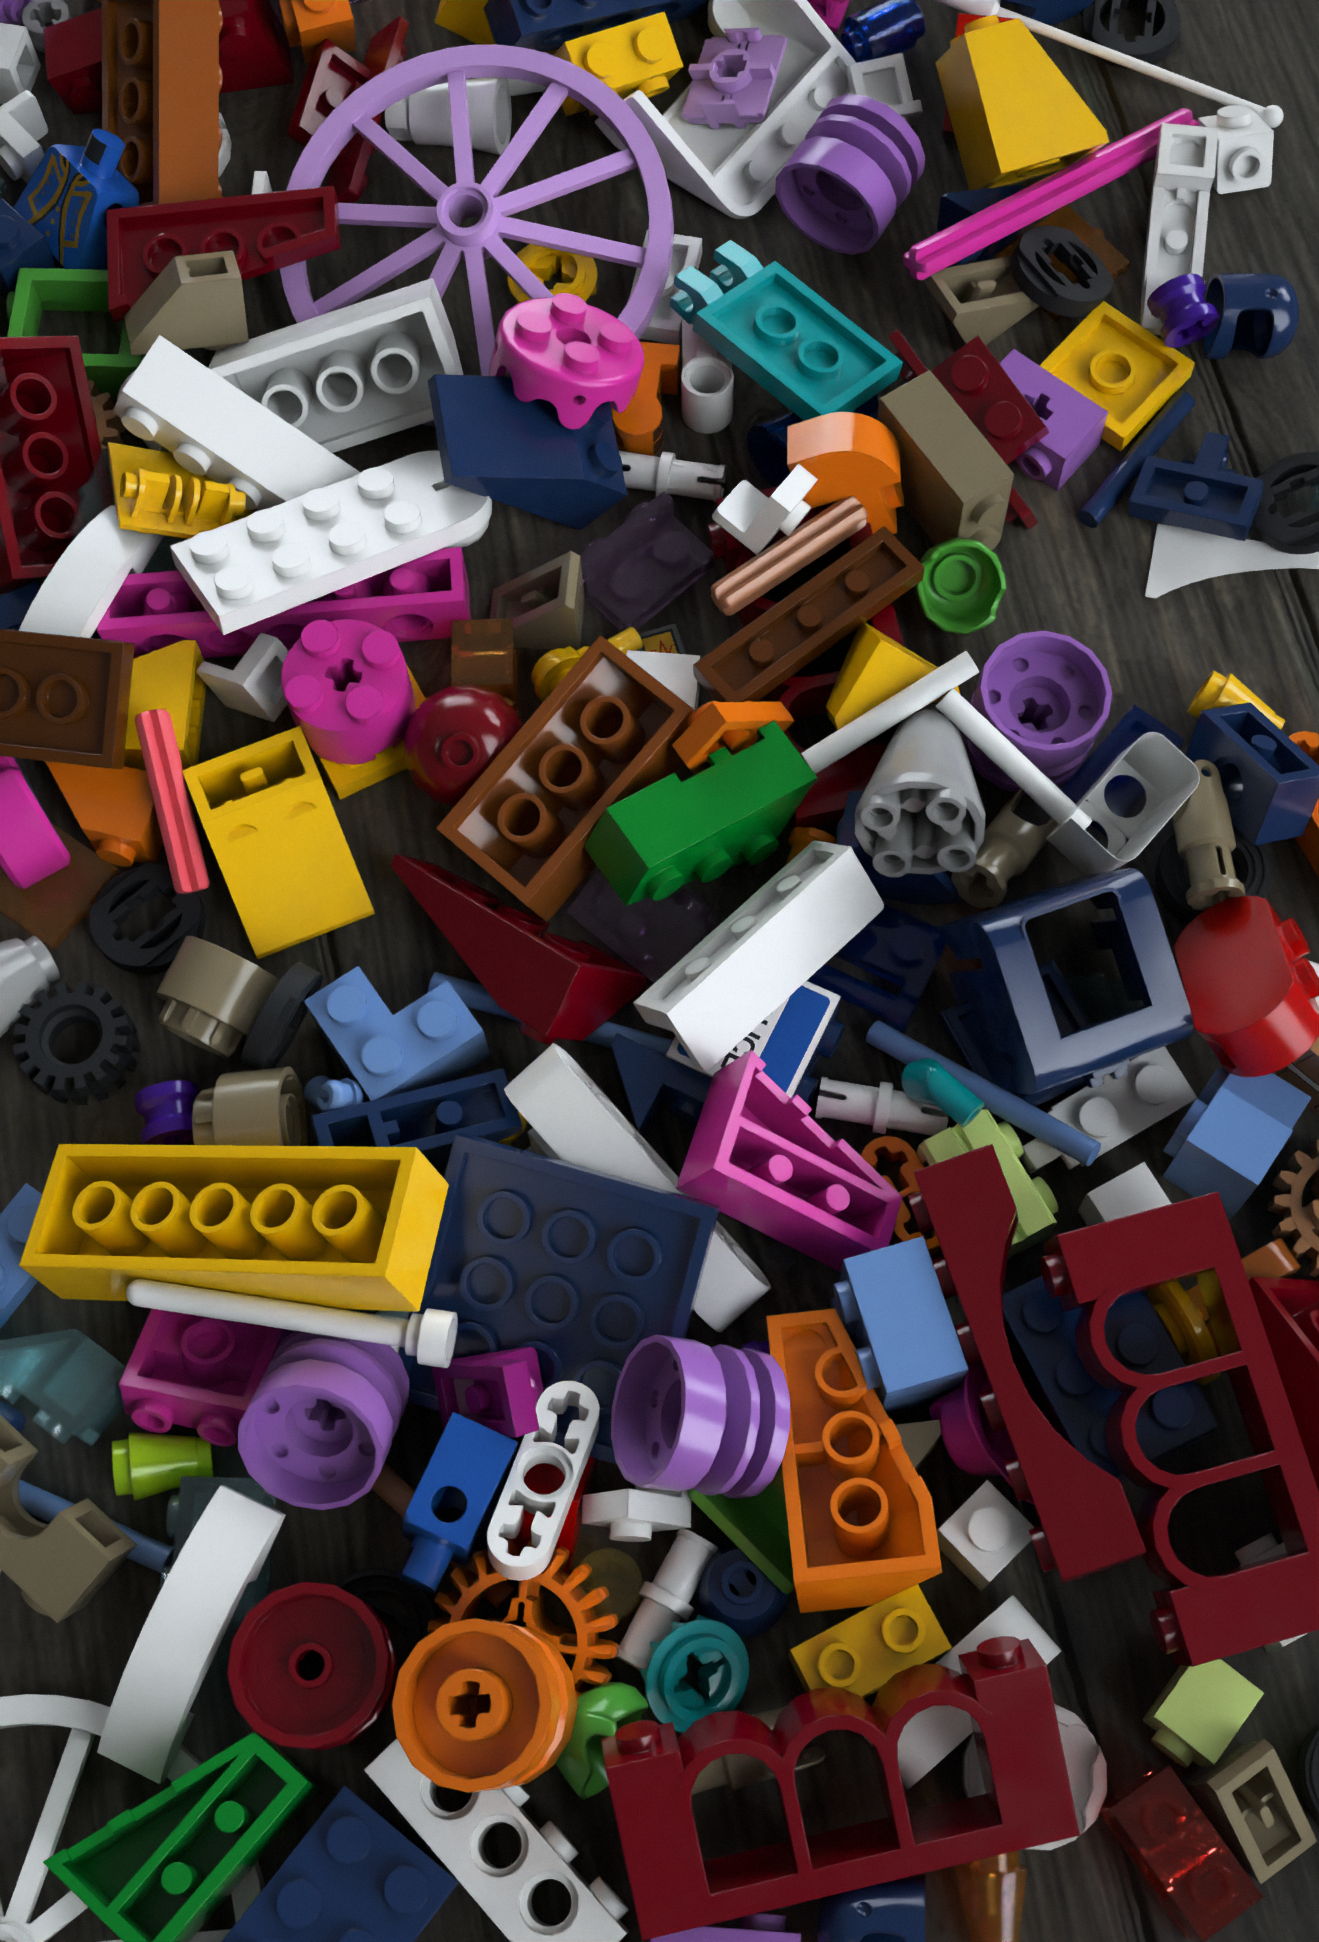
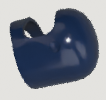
M1214 273L1210 278L1205 293L1206 303L1215 306L1220 319L1215 329L1202 338L1205 359H1225L1230 350L1238 349L1247 350L1258 359L1272 358L1281 354L1291 344L1298 326L1299 302L1295 289L1286 278L1268 273Z
M918 1874L822 1897L818 1907L817 1941L926 1942V1874Z

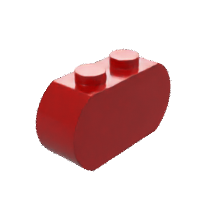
M1240 896L1213 905L1186 926L1174 945L1177 963L1195 1029L1216 1054L1224 1069L1228 1073L1240 1077H1258L1281 1070L1300 1058L1319 1036V1008L1315 997L1319 996V978L1307 958H1301L1310 953V949L1294 919L1289 918L1282 922L1268 900L1264 898Z

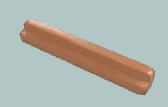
M855 496L846 497L835 502L796 528L789 536H784L712 584L710 596L714 604L725 616L734 615L865 527L867 524L866 517L868 516L865 507Z

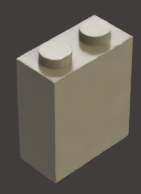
M928 370L879 399L877 420L887 426L899 442L900 484L904 496V506L935 545L951 537L977 539L990 550H993L1001 540L1014 473L934 374Z

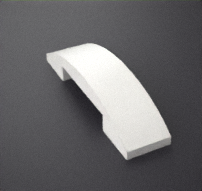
M1169 123L1161 124L1146 234L1140 326L1154 335H1160V329L1163 324L1160 319L1151 315L1147 306V300L1151 293L1165 282L1180 275L1192 273L1203 276L1209 197L1215 175L1219 128Z
M110 505L90 521L64 551L42 584L18 631L91 638L127 575L140 574L144 571L164 535L145 534L138 531L120 529L118 527L116 506Z
M220 1485L183 1546L146 1619L115 1693L97 1753L158 1784L165 1781L195 1715L189 1712L244 1590L249 1582L256 1581L286 1514L226 1485Z

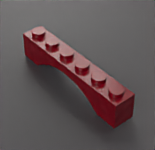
M993 1144L913 1171L920 1191L908 1195V1199L921 1235L935 1230L943 1256L932 1259V1263L944 1298L948 1299L958 1295L967 1321L954 1326L968 1365L970 1366L982 1361L992 1388L979 1392L993 1433L1004 1429L1008 1430L1017 1455L1003 1460L1018 1502L1029 1498L1033 1499L1042 1526L1030 1529L1029 1533L1043 1572L1058 1568L1064 1584L1144 1557L1147 1551L1120 1480L1088 1461L1055 1431L1031 1399L1012 1360L1005 1333L1003 1286L1008 1253L1019 1219L1015 1202Z

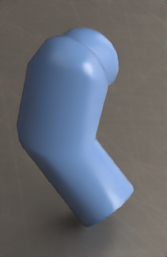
M324 1075L312 1078L304 1089L305 1100L319 1113L365 1102L362 1087L359 1083L348 1078L338 1081L331 1080Z

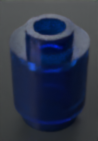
M881 0L845 20L844 33L841 34V44L856 63L904 53L914 48L917 39L925 34V21L922 11L915 0Z

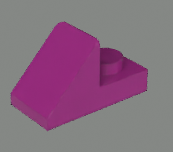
M522 1347L451 1359L448 1368L431 1366L443 1430H445L453 1412L506 1437H519L540 1430L536 1406L541 1394L544 1392L537 1352L534 1348Z

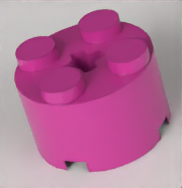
M343 619L331 622L316 620L304 627L301 637L291 647L284 660L281 671V686L296 727L301 726L309 747L317 755L340 764H363L376 759L375 754L383 751L390 745H393L394 749L403 741L410 716L416 710V702L403 653L396 637L390 632L360 620Z

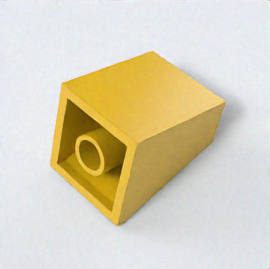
M991 15L968 23L964 26L965 33L952 39L949 42L950 48L935 63L969 190L1008 186L1059 171L1091 155L1109 142L1106 129L1020 18L999 23L998 16Z

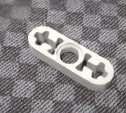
M576 1381L557 1382L549 1386L541 1394L536 1406L540 1430L524 1435L487 1531L489 1560L493 1568L505 1578L517 1581L528 1580L539 1575L548 1566L598 1434V1399L590 1388ZM568 1405L579 1408V1420H573L570 1423L565 1436V1448L554 1443L557 1435V1414H563ZM542 1463L552 1464L562 1471L565 1481L557 1491L551 1494H537L531 1491L524 1482V1477L530 1468ZM525 1509L535 1515L531 1525L532 1545L536 1548L524 1547L520 1556H512L508 1551V1541L504 1537L515 1539L518 1536L524 1521Z

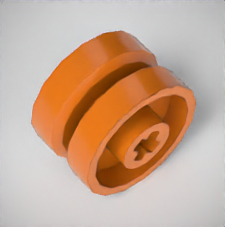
M477 1618L444 1624L419 1641L399 1670L392 1700L396 1737L412 1766L438 1786L467 1793L499 1790L528 1784L554 1766L571 1739L578 1708L573 1674L554 1644L532 1628ZM485 1695H490L491 1707L489 1713H484L482 1709Z

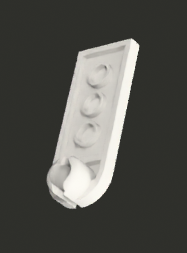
M424 451L402 457L379 467L366 469L350 478L323 488L311 490L305 495L268 509L256 511L250 516L216 529L198 533L192 538L171 545L170 548L175 566L221 633L226 635L440 549L465 547L473 544L482 537L488 528L489 519L492 514V499L489 496L484 497L445 483L440 452Z

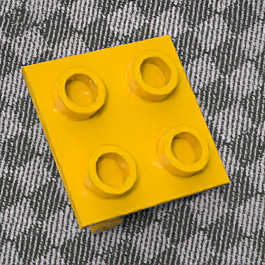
M108 442L110 471L118 527L120 529L189 539L198 533L210 531L234 522V515L242 516L245 509L246 496L245 492L236 491L234 484L217 483L205 474L196 475L189 472L175 460L173 453Z

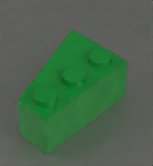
M775 720L757 730L758 738L750 747L731 755L724 746L709 754L707 761L711 767L681 782L677 775L672 773L605 809L584 848L625 906L649 897L654 901L662 900L673 894L684 884L698 879L703 883L713 881L730 867L743 862H747L749 865H756L776 851L779 846L777 838L818 777Z
M254 1731L171 1782V1786L134 1809L124 1811L108 1821V1825L69 1849L59 1851L43 1861V1863L123 1942H189L320 1787L273 1743Z

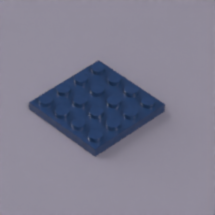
M462 1132L458 1133L454 1137L444 1176L449 1187L420 1311L409 1312L408 1319L410 1320L413 1313L424 1315L427 1308L456 1312L458 1324L452 1359L522 1347L534 1348L537 1352L544 1391L557 1382L576 1381L586 1385L596 1395L599 1402V1430L589 1456L617 1464L611 1439V1420L618 1378L629 1354L641 1340L656 1334L686 1338L720 1205ZM400 1347L399 1355L409 1377L408 1402L440 1411L432 1367L418 1364L416 1356L406 1355L405 1348ZM568 1405L563 1414H557L555 1444L565 1448L567 1430L573 1420H579V1408Z

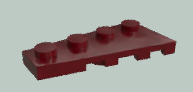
M334 186L106 210L109 312L114 322L124 320L126 313L176 256L233 250L242 281L341 249L338 198Z

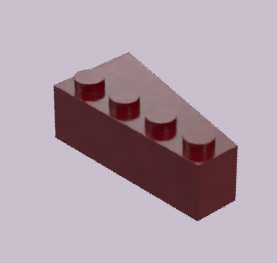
M219 0V7L223 15L222 29L219 34V66L222 70L223 80L219 94L294 83L290 47L285 29L269 1ZM102 8L43 28L47 80L74 115L102 111Z

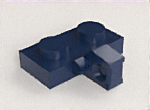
M1207 431L1195 462L1185 459L1182 462H1176L1147 455L1129 499V516L1245 541L1263 495L1264 480L1235 474V470L1227 469L1226 465L1229 459L1227 448L1230 436Z

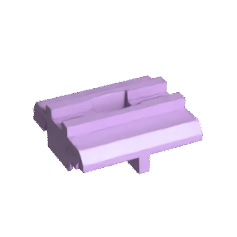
M759 28L724 29L726 37L705 39L698 64H690L688 71L692 78V83L681 115L691 124H709L711 129H721L722 123H734L737 129H746L747 123H761L765 117L788 40L781 35H763L762 37Z

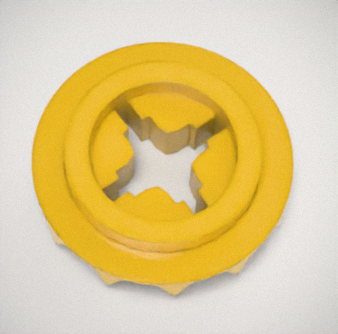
M534 244L527 245L517 253L516 256L543 285L544 281H550L553 274H557L559 267L561 268L563 283H556L554 288L550 289L554 296L559 293H569L580 297L586 302L590 296L596 295L598 274L596 263L592 257ZM508 276L509 292L514 296L517 304L530 300L522 289Z

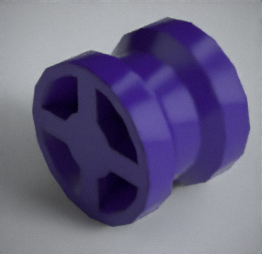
M1198 274L1180 275L1165 282L1153 291L1147 300V306L1151 315L1160 319L1163 324L1160 329V335L1164 344L1170 348L1186 346L1200 340L1215 329L1219 323L1220 316L1215 306L1206 303L1204 298L1206 285Z
M183 1080L166 1081L153 1084L136 1093L134 1097L135 1108L138 1114L143 1116L145 1120V1127L140 1134L142 1145H194L192 1112L195 1099L200 1093L196 1083Z

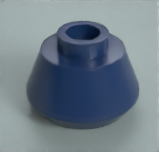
M732 1540L718 1545V1550L706 1564L695 1591L700 1612L706 1618L725 1623L739 1637H752L767 1631L783 1615L788 1604L789 1594H784ZM746 1573L753 1575L756 1580L755 1584H751ZM729 1585L734 1586L739 1594L738 1596L730 1591Z

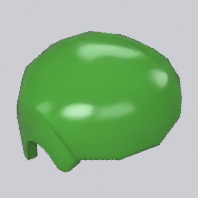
M951 537L929 548L919 561L925 567L923 580L913 587L922 615L943 632L968 635L991 624L996 618L998 604L1006 591L1005 575L1001 569V563L997 554L977 539Z
M608 1682L585 1689L577 1698L578 1708L572 1736L556 1761V1765L581 1800L597 1795L609 1786L601 1738L614 1736L615 1732L626 1724L642 1721L641 1714L649 1708L647 1700L636 1687L621 1682Z

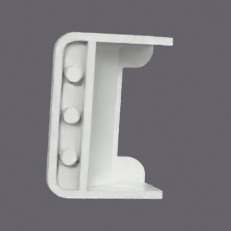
M709 0L707 21L708 27L714 36L726 37L724 29L759 28L762 37L763 35H781L788 40L765 117L761 123H747L746 129H737L734 123H722L721 129H711L709 124H691L681 115L691 83L662 115L640 90L623 99L642 122L656 146L666 178L729 217L735 219L748 218L756 214L775 194L776 177L800 143L805 140L806 134L830 100L844 94H851L846 70L850 64H855L856 62L807 0ZM600 117L594 121L615 147L621 151L627 149L615 132Z

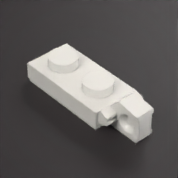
M1165 1046L1129 1061L1130 1066L1126 1067L1127 1076L1112 1079L1107 1074L1102 1077L1103 1085L1094 1088L1086 1086L1052 1106L1047 1114L1100 1142L1101 1148L1096 1158L1196 1100V1094ZM1038 1138L1022 1146L1024 1154L1020 1158L1030 1174L1060 1156L1069 1170L1079 1164L1082 1167L1084 1166V1164Z

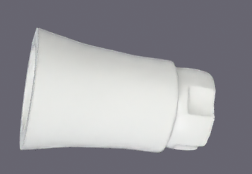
M482 77L466 79L472 149L501 155L508 146L511 135L512 108L507 78ZM448 82L411 94L386 108L385 123L389 135L399 141H414L417 145L453 147Z

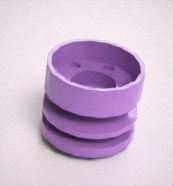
M844 94L830 100L806 134L805 140L800 143L776 177L775 194L784 214L796 229L814 243L838 253L855 255L867 252L878 241L894 217L896 209L907 198L910 189L923 174L925 154L919 137L908 122L888 105L868 96Z
M1044 630L1021 633L998 645L984 664L970 704L1057 787H1060L1074 777L1109 716L1112 689L1107 670L1091 649L1070 636ZM961 732L968 758L980 776L1002 790L1018 792L1021 788Z
M293 1331L283 1338L238 1425V1451L248 1473L267 1493L297 1507L326 1510L348 1506L368 1493L383 1468L392 1445V1438L400 1425L401 1417L408 1405L409 1377L400 1355L390 1345Z
M657 1334L641 1340L629 1354L617 1381L612 1405L611 1439L615 1461L624 1478L638 1487L677 1492L692 1488L703 1495L713 1496L722 1494L728 1498L736 1499L758 1496L773 1481L784 1458L790 1431V1395L785 1374L775 1358L760 1350L748 1348L738 1350L722 1344L710 1348V1346L696 1340Z

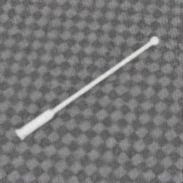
M934 0L968 14L1020 18L1029 31L1226 106L1240 105L1249 107L1270 128L1279 126L1283 121V111L1277 105H1270L1266 108L1002 8L998 0Z

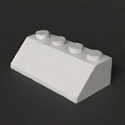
M433 278L249 339V342L237 343L223 350H216L208 367L331 453L434 420L427 381L435 374L464 375L454 334Z

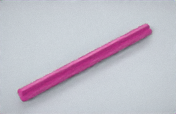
M1181 108L913 245L910 251L906 252L903 256L904 266L909 269L912 278L923 280L1156 158L1162 123L1199 126V122L1193 119L1191 110Z

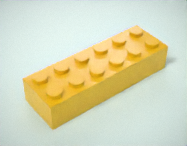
M59 1144L19 1266L61 1299L128 1301L126 1297L128 1285L136 1279H146L337 1309L419 1312L449 1184L417 1147Z

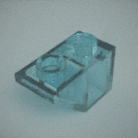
M77 1328L0 1340V1395L15 1404L23 1394L40 1408L33 1420L63 1444L73 1434L92 1446L123 1408L124 1404L119 1382L126 1366Z

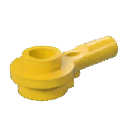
M629 627L607 639L608 642L625 655L627 650L637 651L643 647L642 639L633 627ZM571 646L564 649H553L537 661L532 670L531 680L535 686L534 691L537 698L542 703L590 647L584 646L577 651Z

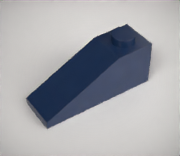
M504 1068L311 1116L313 1146L417 1147L436 1170L447 1166L456 1134L462 1132L499 1142L521 1132L523 1125L518 1110L504 1091V1088L509 1084Z

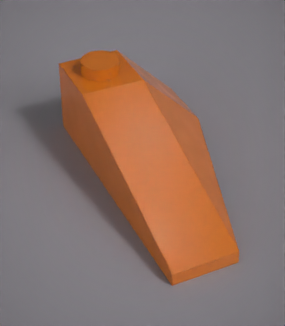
M836 1309L766 1316L770 1355L775 1358L783 1370L790 1395V1431L784 1458L781 1463L794 1586L800 1613L872 1606L942 1573L932 1497L922 1477L918 1476L902 1445V1438L892 1419H889L874 1388L867 1390V1383L855 1353L856 1348Z

